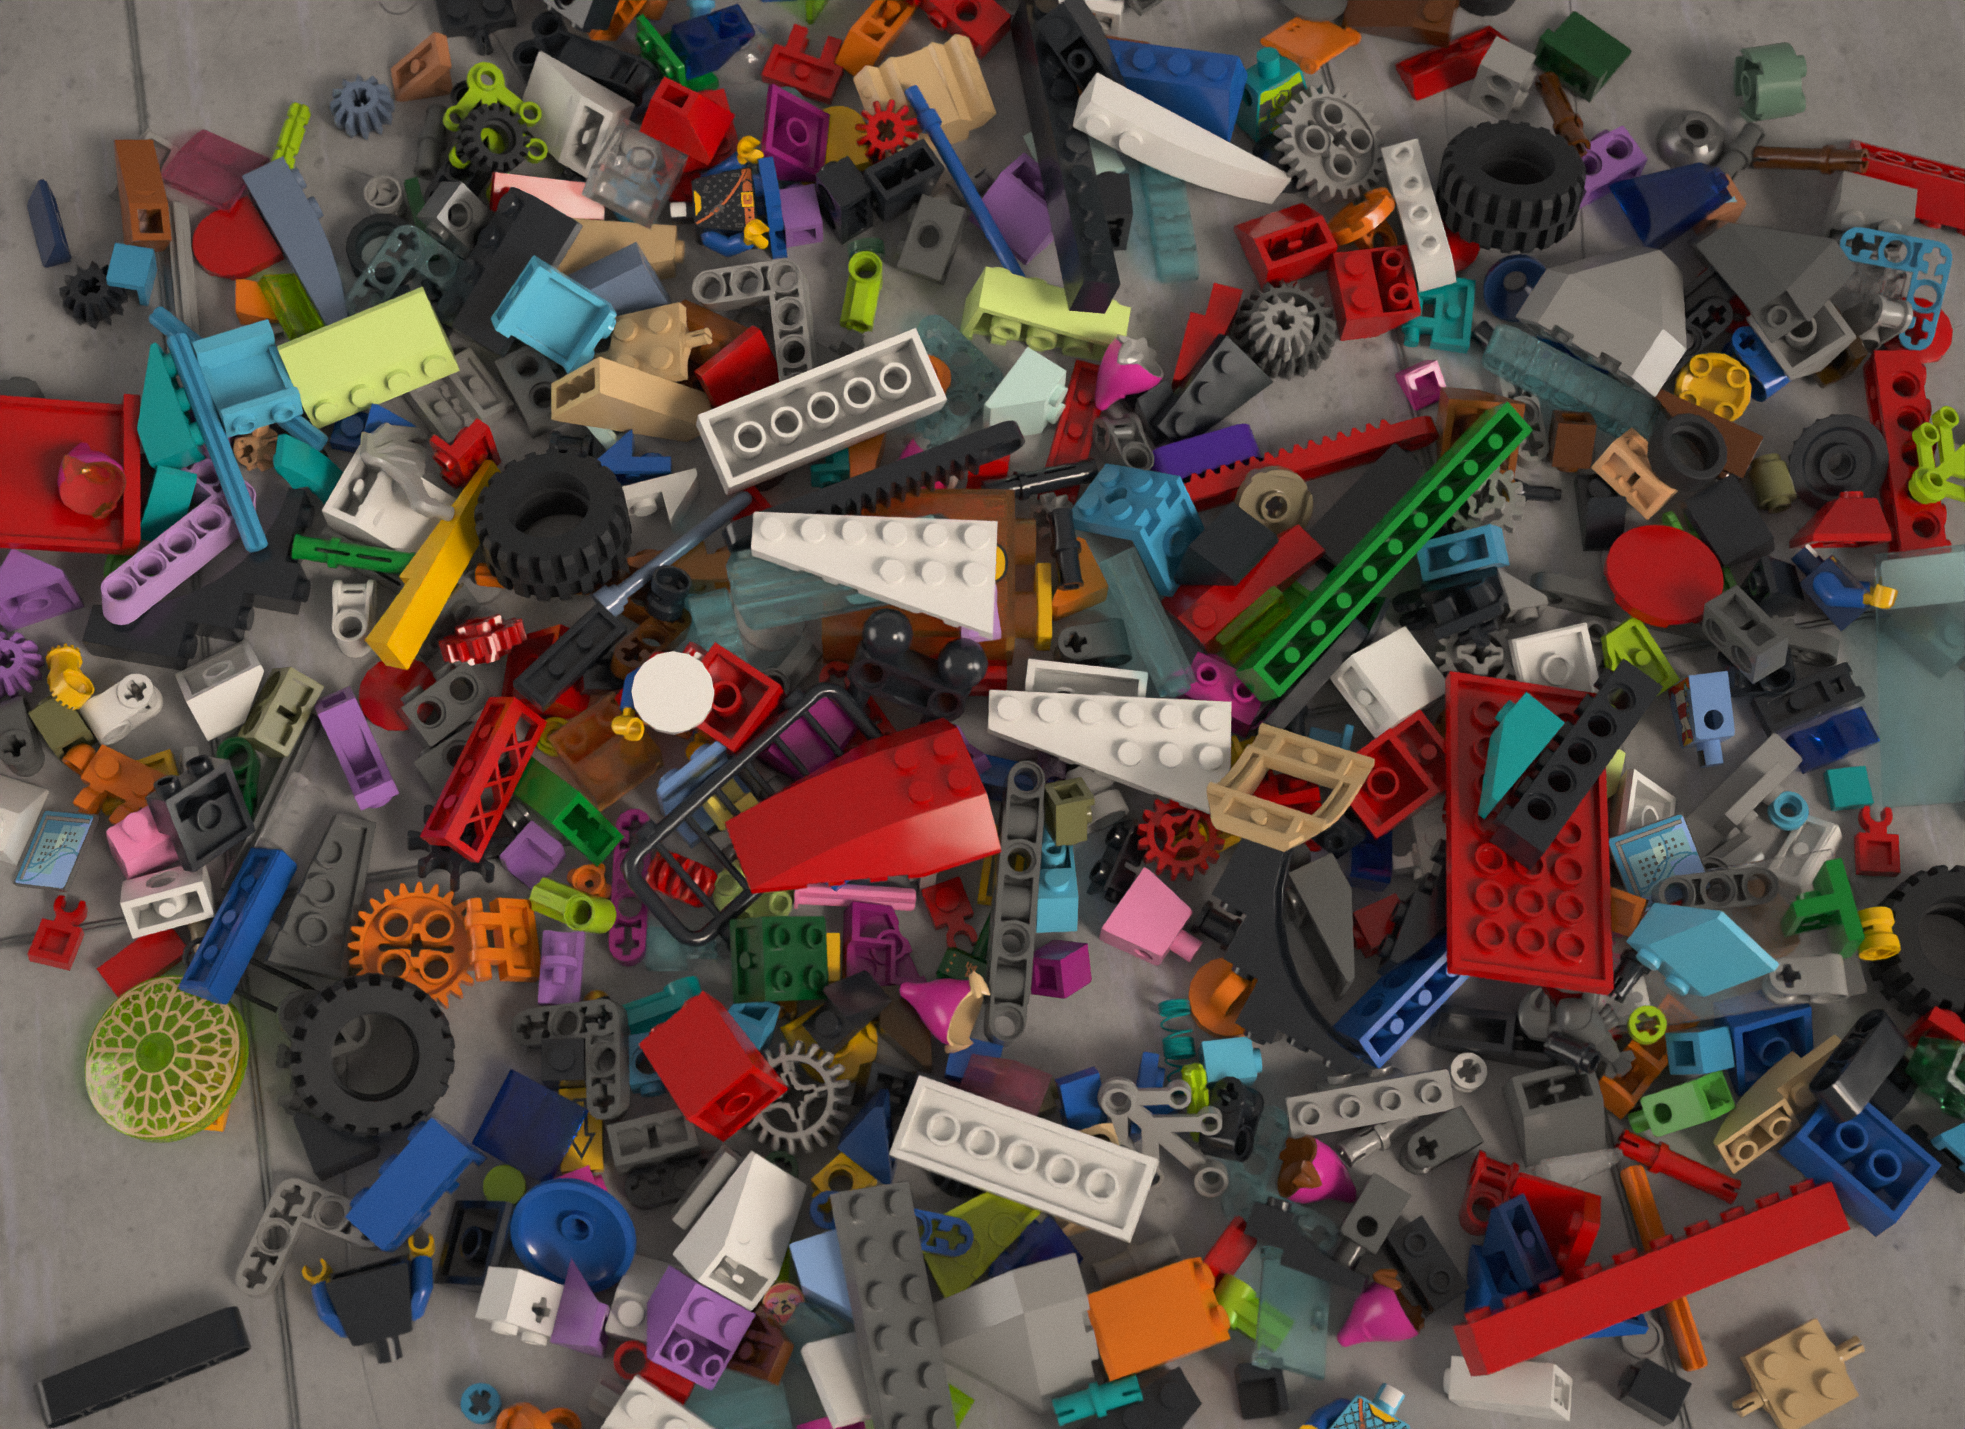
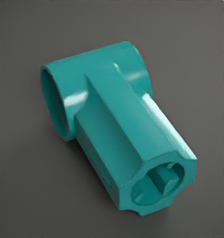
M689 976L667 984L661 992L622 1005L627 1011L628 1026L631 1034L650 1032L656 1025L666 1022L676 1014L689 998L697 996L703 991L699 978L697 976Z

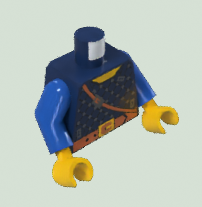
M1807 544L1790 559L1806 576L1799 583L1801 588L1840 631H1843L1871 606L1889 609L1895 603L1898 591L1883 586V576H1881L1880 582L1876 584V587L1870 586V581H1858L1833 554L1826 560H1823Z

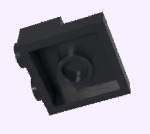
M199 755L188 760L185 764L187 770L179 776L168 775L158 779L153 784L155 791L145 797L159 833L170 835L183 870L192 873L256 831L229 760L214 758L209 755Z

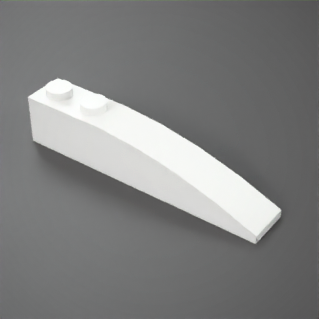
M1096 73L1079 97L1072 127L1137 161L1171 176L1228 195L1272 204L1291 181V177L1288 178L1286 172L1099 73Z

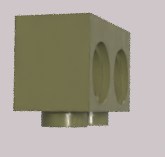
M292 667L272 668L237 737L244 738L255 750L269 758L288 757L324 686Z

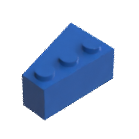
M432 1117L428 1122L423 1120L413 1128L407 1137L409 1144L399 1155L396 1153L391 1155L381 1165L378 1171L381 1176L370 1188L368 1186L362 1188L349 1204L352 1209L345 1218L382 1251L394 1253L431 1216L429 1210L445 1192L451 1196L460 1187V1184L456 1181L460 1174L472 1162L479 1167L487 1159L480 1150L455 1128Z

